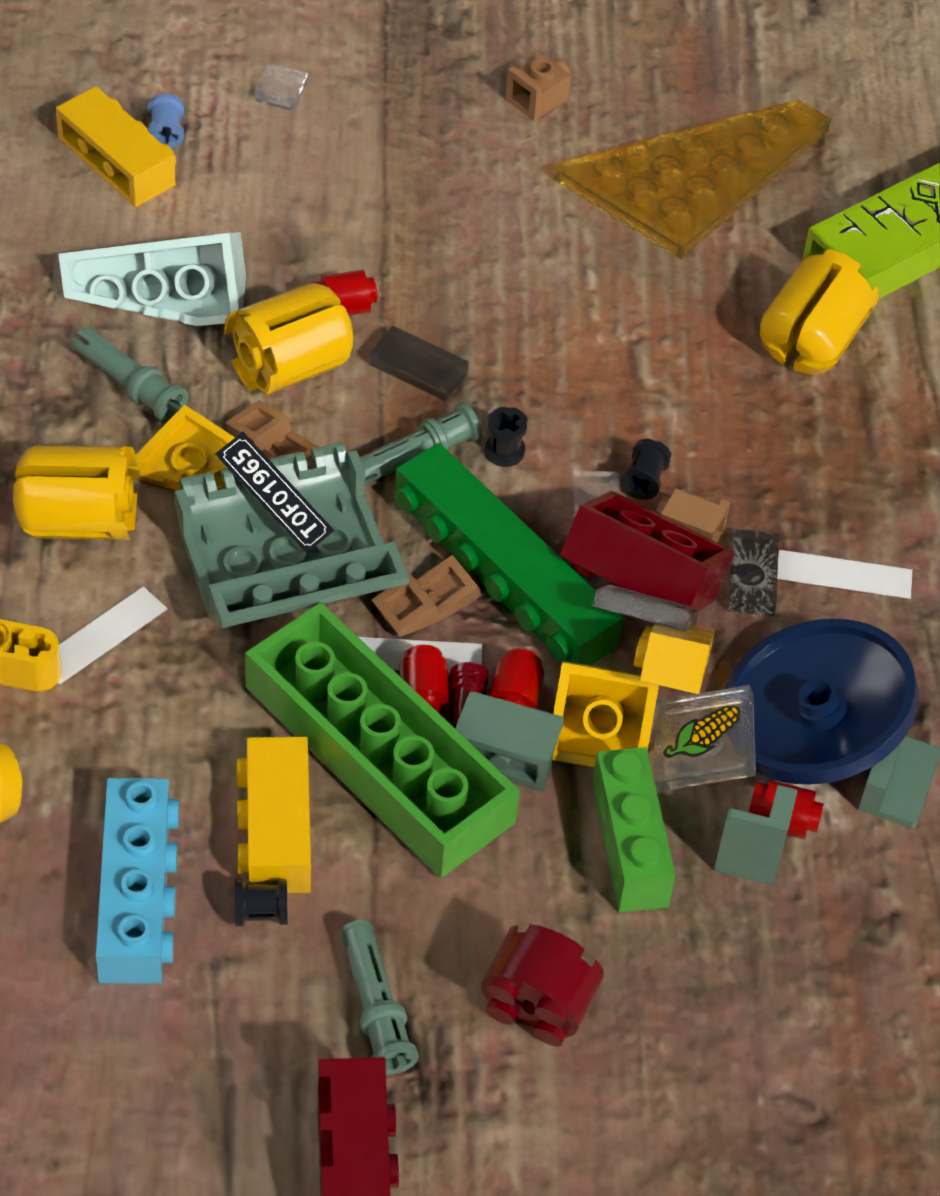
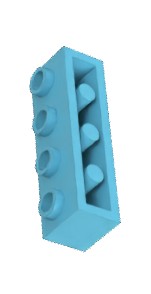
M107 778L96 947L99 983L162 984L163 963H173L174 932L165 931V918H175L176 887L167 886V873H177L178 844L177 842H169V829H179L180 804L179 799H170L169 779Z

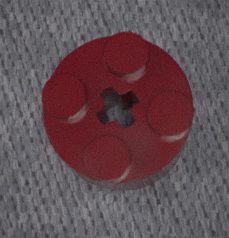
M519 924L514 925L509 929L481 982V990L489 1001L485 1010L489 1016L500 1023L512 1025L515 1020L534 1028V1035L542 1042L551 1046H561L565 1038L571 1037L577 1032L604 979L603 968L597 960H595L591 968L581 958L585 949L574 940L559 932L532 924L529 925L526 933L518 932Z

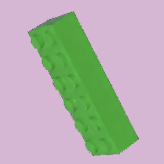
M322 602L245 652L246 688L296 737H308V749L440 879L516 824L520 789Z

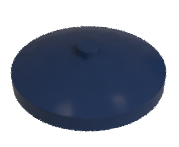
M819 619L787 627L754 646L739 661L730 674L724 688L721 709L726 705L730 707L736 706L740 709L739 721L734 724L733 728L727 731V735L735 752L749 767L766 777L781 782L803 785L823 784L843 780L871 768L887 757L901 743L916 717L919 704V687L913 664L908 654L898 641L888 633L870 624L855 620Z

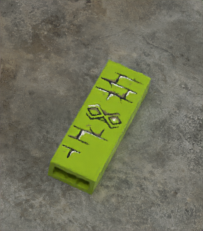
M940 163L808 229L803 258L807 253L808 257L811 255H823L826 249L846 254L862 265L858 272L867 280L872 291L876 285L878 286L879 299L940 268Z

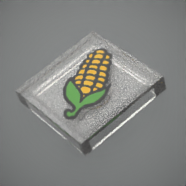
M749 685L656 701L654 711L655 784L659 791L756 776L754 697Z

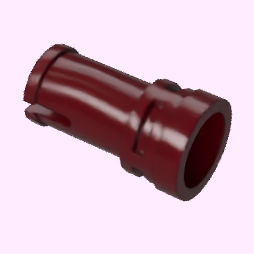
M463 662L454 665L450 669V695L453 698L451 725L456 728L469 693L477 692L486 695L489 673L480 664Z

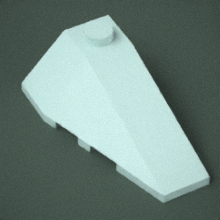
M241 232L58 254L64 298L137 312L156 318H165L193 326L223 324L229 313L244 308L246 271Z

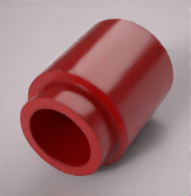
M363 269L321 276V281L311 282L329 287L341 301L340 305L346 308L349 316L370 313L371 304L378 302L374 277H367Z
M416 645L409 648L404 653V658L400 661L399 676L439 714H442L449 706L447 661L442 656V652L434 646Z
M520 648L506 652L504 657L497 663L489 696L536 709L544 679V669L542 668V661L539 656L532 651Z
M770 780L769 784L756 782L749 813L769 818L777 785L793 788L798 791L787 836L805 840L807 831L817 833L824 803L815 801L817 791Z

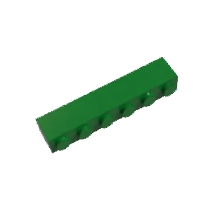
M440 443L435 444L396 468L394 497L400 509L407 514L411 513L424 526L427 534L433 541L441 542L454 555L466 572L474 574L485 585L487 592L495 601H501L515 614L519 624L526 631L533 632L543 641L554 659L561 663L566 661L591 666L620 646L624 617L615 608H612L613 606Z

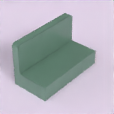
M470 692L455 729L512 783L545 792L550 778L553 753L563 728V717L477 692Z
M905 736L901 743L887 757L872 766L858 810L909 828H915L940 757V748Z
M777 785L769 818L733 808L729 809L714 869L717 872L773 886L798 790Z

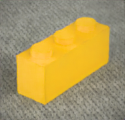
M97 86L56 107L58 139L135 208L176 185V157L172 149L167 144L157 140L148 132L146 126L141 121L132 118L122 109L116 99L108 97Z
M659 616L658 618L668 620L669 625L665 626L657 622L653 627L646 626L642 637L639 638L633 666L642 668L640 681L699 694L707 669L715 628Z
M308 737L247 738V758H237V787L248 788V800H237L238 831L248 830V843H238V874H249V885L277 884L278 880H287V893H311Z

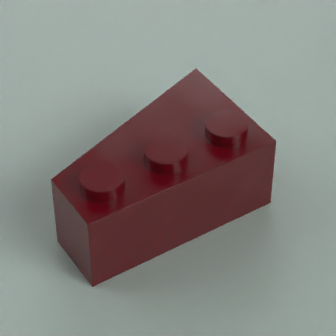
M385 1057L318 1059L317 1116L320 1196H391L390 1188L399 1187L398 1154H389L388 1137H396L395 1103L387 1104Z

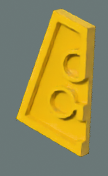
M184 404L135 455L137 466H127L128 475H132L134 479L169 489L181 490L180 478L212 471L217 489L223 488L220 470L227 467L215 453L235 437Z

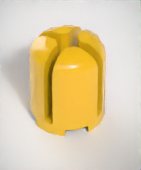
M826 249L823 255H811L809 257L808 253L805 255L761 319V342L774 360L785 366L793 354L798 351L800 355L794 362V372L814 376L824 374L834 368L879 300L878 286L876 285L872 291L867 280L858 272L862 266L859 262L844 253L831 249Z
M316 283L304 284L228 314L225 319L224 335L233 333L234 345L238 354V358L231 360L240 380L250 392L259 389L264 393L263 397H266L339 368L347 361L353 348V326L346 308L340 305V299L329 287Z
M38 444L27 448L17 462L15 470L17 481L13 485L14 510L19 525L24 532L35 539L130 541L128 531L135 530L138 493H134L133 477L128 475L127 467L137 466L133 447Z

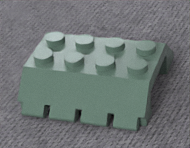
M343 442L311 449L314 466L311 468L307 466L303 451L269 458L275 467L335 530L308 554L305 553L228 468L220 470L223 488L217 489L212 471L179 479L181 490L175 491L174 503L183 545L209 619L221 628L313 607L320 602L326 604L409 584V575L395 542L384 544L365 498V469L357 450L349 451L347 454Z

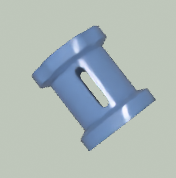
M172 94L155 95L147 104V114L151 119L147 130L161 143H165L173 149L181 145L184 140V129L180 125V120L184 116V104L180 98Z

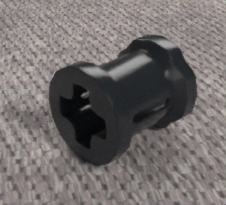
M499 407L494 409L488 416L487 429L490 437L485 444V456L497 466L512 467L519 464L524 458L526 449L522 437L527 432L528 419L519 409Z
M646 438L640 439L634 444L632 463L624 469L620 477V485L623 490L630 496L643 500L652 499L657 496L661 488L659 478L661 473L668 469L672 456L669 448L662 442Z
M243 879L235 880V927L244 926L246 921H277L279 925H288L287 880H278L277 884L245 885Z

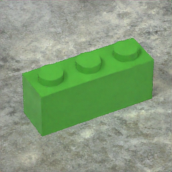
M647 747L599 751L596 755L592 789L618 912L669 908L676 875Z

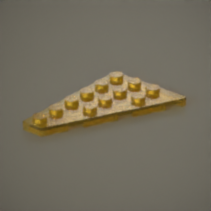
M795 100L560 162L554 167L553 180L682 259L829 131L831 118L804 102Z

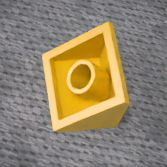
M562 661L553 714L563 717L564 723L552 760L595 767L596 755L599 751L647 747L648 751L659 685L640 681L641 675Z

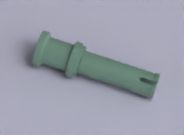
M87 326L77 332L89 341V345L84 344L76 337L73 338L72 349L75 352L83 355L120 384L124 385L127 388L129 398L136 404H145L154 410V415L160 422L166 424L184 404L187 406L189 395L186 389L179 385L172 386L162 378V373L156 367L141 366L96 333L93 328Z
M462 402L456 405L454 412L436 420L427 418L420 424L419 430L379 447L366 455L360 456L365 469V486L379 478L396 472L397 467L437 443H440L449 451V448L467 440L470 442L480 440L482 437L481 426L473 409L467 403Z
M355 920L346 924L343 927V931H340V935L348 954L353 977L364 1011L359 1021L362 1032L370 1038L374 1052L372 1057H385L386 1075L398 1074L413 1067L419 1059L416 1045L409 1042L404 1026L408 1019L406 1011L400 1003L394 1000L382 957L375 940L373 925L368 920Z

